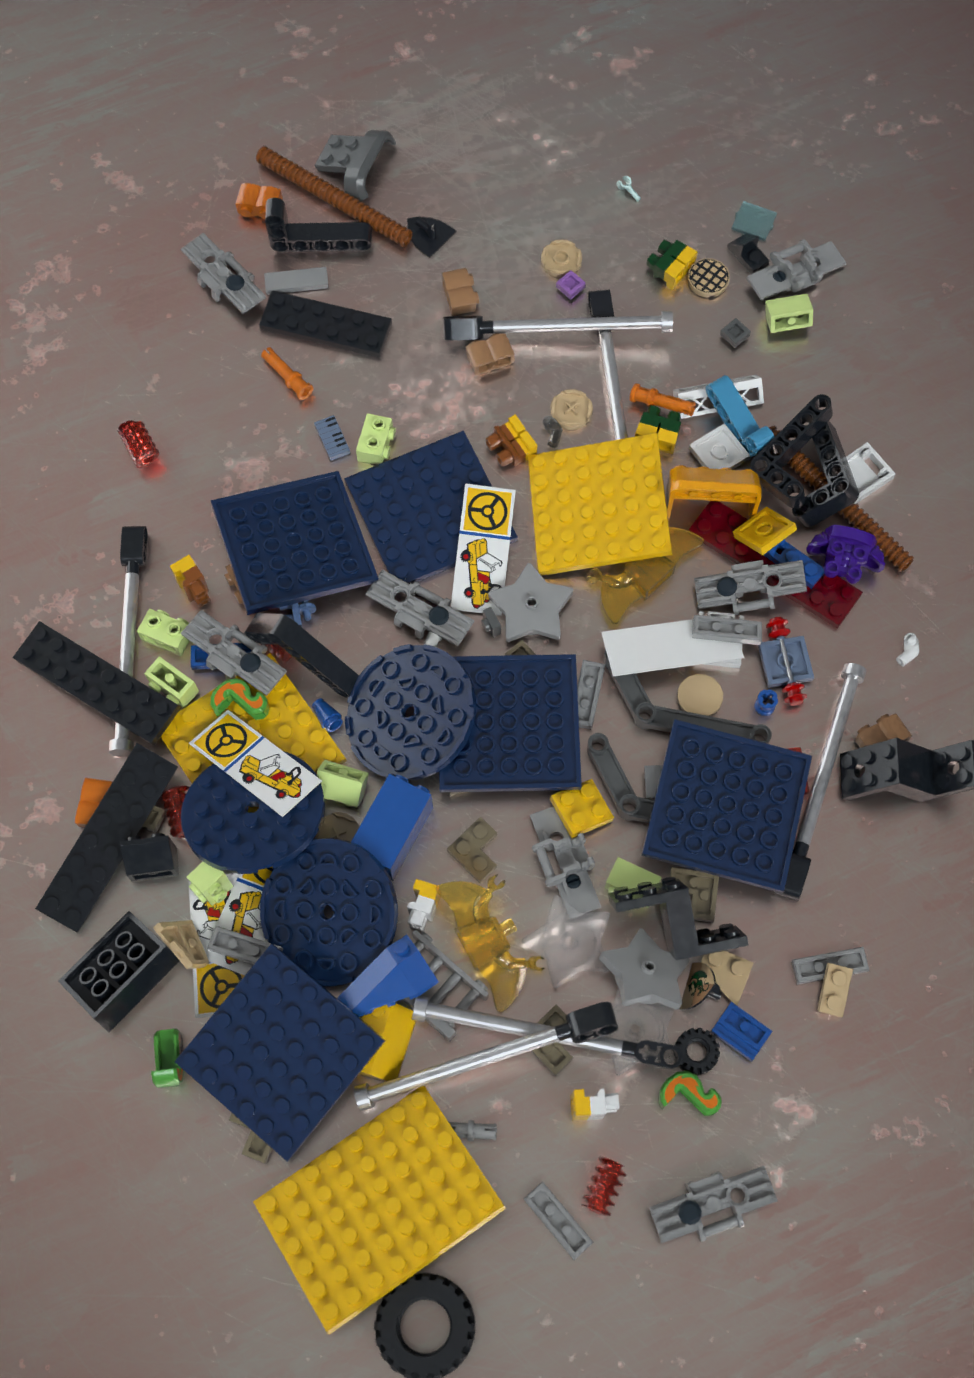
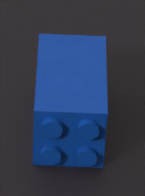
M398 774L396 776L388 775L351 841L370 852L382 864L392 881H394L433 809L430 791L421 785L416 787L409 784L408 779Z

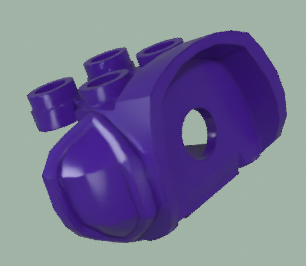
M831 525L827 527L825 531L815 535L806 548L809 555L825 557L824 574L827 577H846L847 581L851 584H856L860 581L862 577L861 566L878 573L884 570L886 564L883 552L876 545V537L863 530L848 526Z

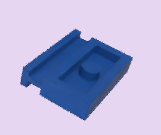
M731 1002L711 1030V1033L752 1062L772 1033V1030Z

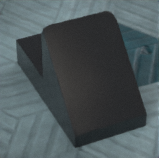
M744 234L730 242L727 247L749 273L753 274L767 267L770 260L757 247L759 236Z

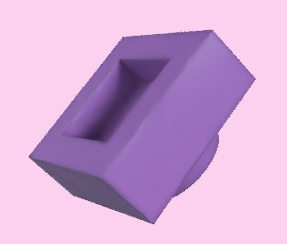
M572 270L556 282V288L570 300L586 286V282Z

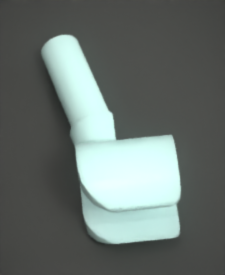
M629 176L622 177L626 182V186L621 181H617L616 184L620 190L626 189L637 202L641 199L631 186L632 182Z

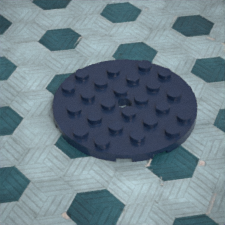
M408 644L393 648V651L374 659L358 676L347 700L349 706L347 716H345V729L355 756L374 773L384 778H387L389 774L393 776L398 774L409 781L426 778L450 764L469 739L476 717V695L473 683L465 668L442 649L426 644ZM409 707H414L415 715L406 717V710Z
M285 752L317 777L316 773L306 762L293 754ZM213 763L196 778L184 798L181 810L182 830L194 854L204 863L215 869L237 871L238 874L258 873V870L271 866L274 869L298 856L317 835L319 824L325 813L323 789L320 783L282 817ZM249 806L259 807V809L254 813L247 812Z
M335 838L312 840L308 847L294 859L274 868L270 877L266 879L260 902L261 927L265 940L282 947L284 954L322 986L343 985L353 982L387 947L392 945L398 923V903L395 889L382 864L361 846L350 841ZM326 905H329L334 911L330 919L324 915Z

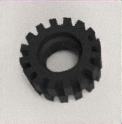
M699 1027L684 1031L674 1045L681 1050L683 1055L680 1069L695 1075L708 1073L717 1064L720 1056V1045L716 1042L717 1038L714 1035H710V1031L702 1030L703 1028ZM699 1042L704 1045L706 1049L705 1058L701 1061L692 1060L687 1053L689 1044Z

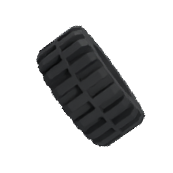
M431 1273L414 1274L382 1297L383 1299L380 1305H378L376 1320L374 1321L375 1341L380 1349V1355L396 1373L402 1374L405 1378H442L457 1369L467 1357L475 1336V1315L469 1299L453 1281ZM420 1300L437 1302L445 1309L450 1320V1332L446 1342L438 1350L431 1353H419L412 1350L405 1343L401 1335L400 1324L405 1310L411 1304Z

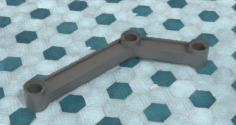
M605 649L603 663L614 680L638 728L671 732L673 721L676 719L755 741L758 740L755 739L754 735L759 734L765 739V741L759 742L769 744L772 732L770 728L763 724L752 725L654 706L649 700L636 673L620 676L612 675ZM642 712H646L651 717L649 719H643L640 717L639 714Z
M594 733L588 739L587 753L604 782L618 810L619 816L627 821L635 820L649 823L654 800L636 796L609 744L608 738L602 733ZM594 743H600L603 745L604 748L601 750H596L592 747V745ZM630 803L635 807V810L627 811L623 805Z

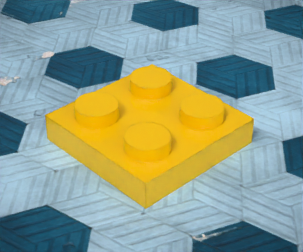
M765 507L732 532L735 539L764 555L795 532L797 528L794 522Z
M592 779L582 782L581 790H563L550 797V801L571 839L577 837L580 833L584 834L608 824L614 819L613 814Z

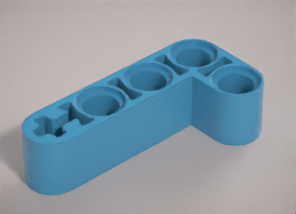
M723 375L706 385V393L725 425L750 454V458L758 454L775 437L771 429L767 426L759 428L728 376Z

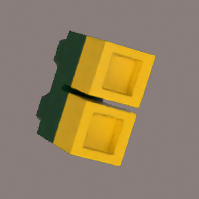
M664 239L658 247V252L663 256L660 258L652 253L648 257L646 265L654 271V278L660 277L667 282L666 286L673 290L696 262L698 252L678 240L672 244Z
M650 405L647 412L642 414L635 436L658 432L660 451L673 455L681 426L680 413L669 411L667 418L659 416L661 409Z

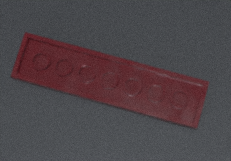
M710 501L688 530L689 535L735 564L763 560L764 565H775L774 562L734 538L732 531L748 519L719 501ZM779 548L776 549L778 554L783 552ZM823 574L812 589L806 586V592L785 596L838 629L863 592L838 576L829 578ZM771 575L767 578L769 586H776L779 583V578L776 575Z

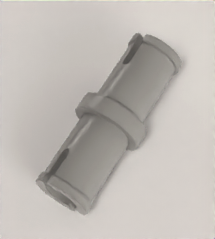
M469 1120L468 1123L449 1122L459 1138H468V1141H474V1139L496 1140L497 1123L482 1124L475 1123L473 1120Z

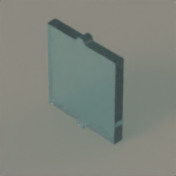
M743 201L739 212L735 215L736 219L731 230L746 235L759 236L760 240L765 241L769 231L773 229V222L777 212Z

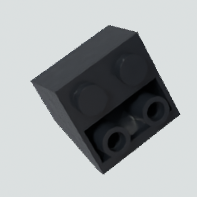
M156 833L152 834L151 838L143 839L134 836L127 838V841L120 842L126 875L131 881L179 875L177 847L168 835Z

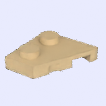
M192 920L159 922L153 927L186 969L204 968L210 963Z
M727 951L703 955L701 963L711 967L715 974L716 984L720 986V991L727 997L730 1003L733 1002L738 1006L753 962Z

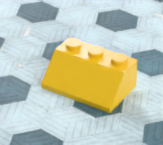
M396 1003V1005L390 1007L387 1005L378 1007L372 1013L362 1017V1020L386 1041L360 1072V1075L383 1082L399 1077L416 1020H412V1010Z

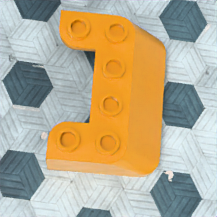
M678 465L669 472L666 488L668 519H670L674 499L749 503V519L757 514L762 498V489L759 475L751 469L741 471L731 470L730 468L709 469L704 466L691 468Z

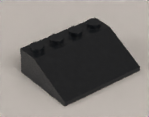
M128 911L58 982L94 1020L110 1032L180 960L139 919Z

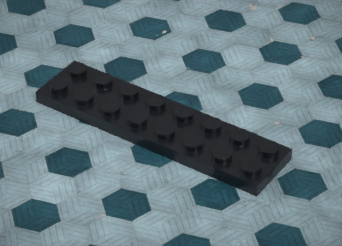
M40 621L12 657L20 664L155 746L181 709L178 704Z
M136 743L36 906V910L71 930L79 932L123 859L120 842L127 841V838L138 835L178 769V766Z

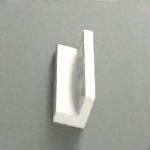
M755 374L731 379L737 391L743 390L740 396L745 400L746 406L764 403L761 377ZM710 383L673 390L674 397L686 401L693 400L697 403L692 416L680 413V419L717 412L714 406L707 408L703 405V402L708 397L705 387ZM757 388L758 399L748 400L744 396L749 389Z

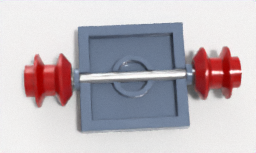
M774 617L766 624V628L772 630L768 637L775 640L761 642V645H758L767 686L771 688L786 685L782 689V693L788 695L784 702L790 703L791 706L800 705L807 698L806 694L801 693L805 686L800 683L813 681L814 679L804 636L785 639L791 632L789 628H785L788 620L783 619V617Z

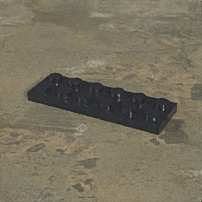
M272 290L259 327L260 330L380 358L392 325V318Z

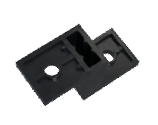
M893 738L841 753L842 799L851 800L882 791H889L924 802L973 790L974 740L930 750L899 738ZM959 763V770L954 774L953 768ZM865 767V773L860 777V771Z
M675 877L663 878L661 883L656 884L642 882L637 884L638 887L632 889L618 887L614 889V892L608 893L609 902L617 913L659 904L667 950L676 960L749 945L747 935L736 925L733 926V924H723L719 926V929L711 931L708 928L696 930L689 889Z

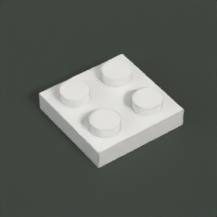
M725 423L689 444L688 448L698 462L709 469L730 468L733 470L750 458V454Z

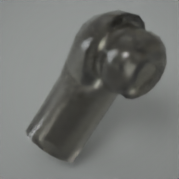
M546 416L542 423L550 434L547 444L549 447L557 448L563 429L555 418Z

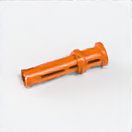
M271 347L266 348L269 354L264 350L261 357L285 380V385L297 394L296 396L299 400L308 398L313 392V386L302 379L300 372L293 371Z
M638 383L634 384L630 393L631 402L645 403L647 407L650 405L659 406L689 416L694 414L696 408L695 402L659 393L655 388L647 389L641 387Z

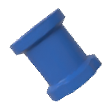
M770 689L762 690L754 704L755 711L761 716L771 715L778 703L777 694Z

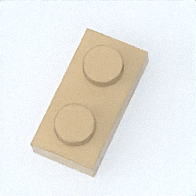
M827 963L817 1011L843 1018L853 969Z

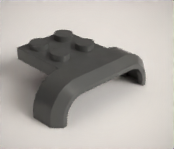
M370 130L365 136L331 135L315 163V167L318 171L345 173V193L359 201H363L369 196L365 187L366 176L384 142H390L391 145H396V142L390 132L383 130Z

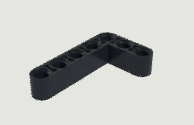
M269 198L266 201L265 223L270 246L274 251H365L371 248L372 227L368 223H288L284 201L279 198Z
M825 394L815 396L753 458L750 464L751 470L759 475L761 486L790 508L801 507L805 503V493L803 485L782 468L832 418L831 399ZM775 453H781L778 456H773ZM775 481H782L781 483L774 484ZM792 493H799L796 496H790Z
M830 421L812 437L828 484L805 496V503L801 507L792 508L793 515L806 527L814 526L856 502L859 497V491L837 431Z
M256 613L244 632L248 638L259 644L279 645L337 694L345 698L350 696L359 676L355 671L290 617L283 614Z

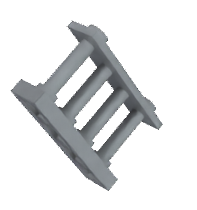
M416 929L412 932L413 938L417 941L414 945L419 952L425 948L435 957L428 964L433 973L441 964L453 972L431 997L430 1003L439 1004L460 979L471 990L456 1008L467 1010L478 996L484 1001L489 998V993L486 992L488 987L479 979L474 981L432 944L433 939L424 931L419 933ZM407 997L402 999L414 1009L416 998L410 999ZM426 1017L425 1021L449 1042L456 1036V1031L453 1029L455 1024L453 1022Z

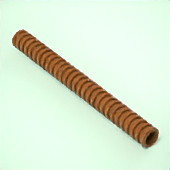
M263 146L258 150L256 154L257 163L271 169L288 181H292L293 184H297V186L302 187V189L307 190L329 205L338 208V210L343 211V213L348 214L355 220L368 223L372 229L374 228V231L379 232L396 244L405 247L412 238V231L410 229H407L400 223H396L395 220H391V218L386 217L369 205H365V203L360 202L343 190L334 187V185L298 166L293 161L284 158L267 146Z
M776 426L769 427L774 436L780 432ZM801 450L787 463L790 464L791 469H795V473H800L799 476L805 478L804 481L806 483L809 482L810 487H814V491L828 484L827 478L824 476L825 472H820V468L818 466L815 467V463L810 462V458H806L805 453H800ZM853 503L838 512L839 515H844L843 518L845 520L848 519L849 524H853V528L874 535L877 540L876 545L879 546L884 557H888V561L893 562V566H897L899 572L907 569L914 561V557L909 556V552L904 551L903 546L899 547V543L897 541L894 542V538L889 537V533L884 532L883 527L879 528V524L877 522L874 523V519L869 518V514L864 513L863 508L859 509L858 504Z

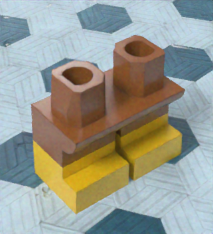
M516 414L509 417L508 422L502 426H495L494 433L486 438V445L491 451L498 447H501L503 450L496 454V458L502 467L510 463L515 467L527 461L529 455L537 454L536 442Z
M190 555L170 565L177 584L181 589L184 587L190 602L194 600L198 607L201 608L211 601L207 595L209 589L204 576Z

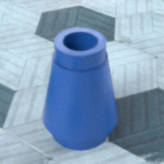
M322 698L317 699L312 704V708L322 728H325L328 732H334L340 728L343 720L341 719L342 715Z

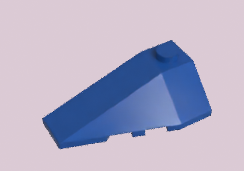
M406 934L387 947L337 999L358 1017H362L372 1013L378 1007L384 1005L390 1007L396 1005L398 1000L407 997L410 999L419 997L438 984L439 981L417 947Z

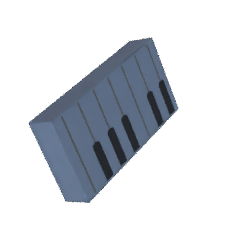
M334 415L314 422L330 461L351 454Z

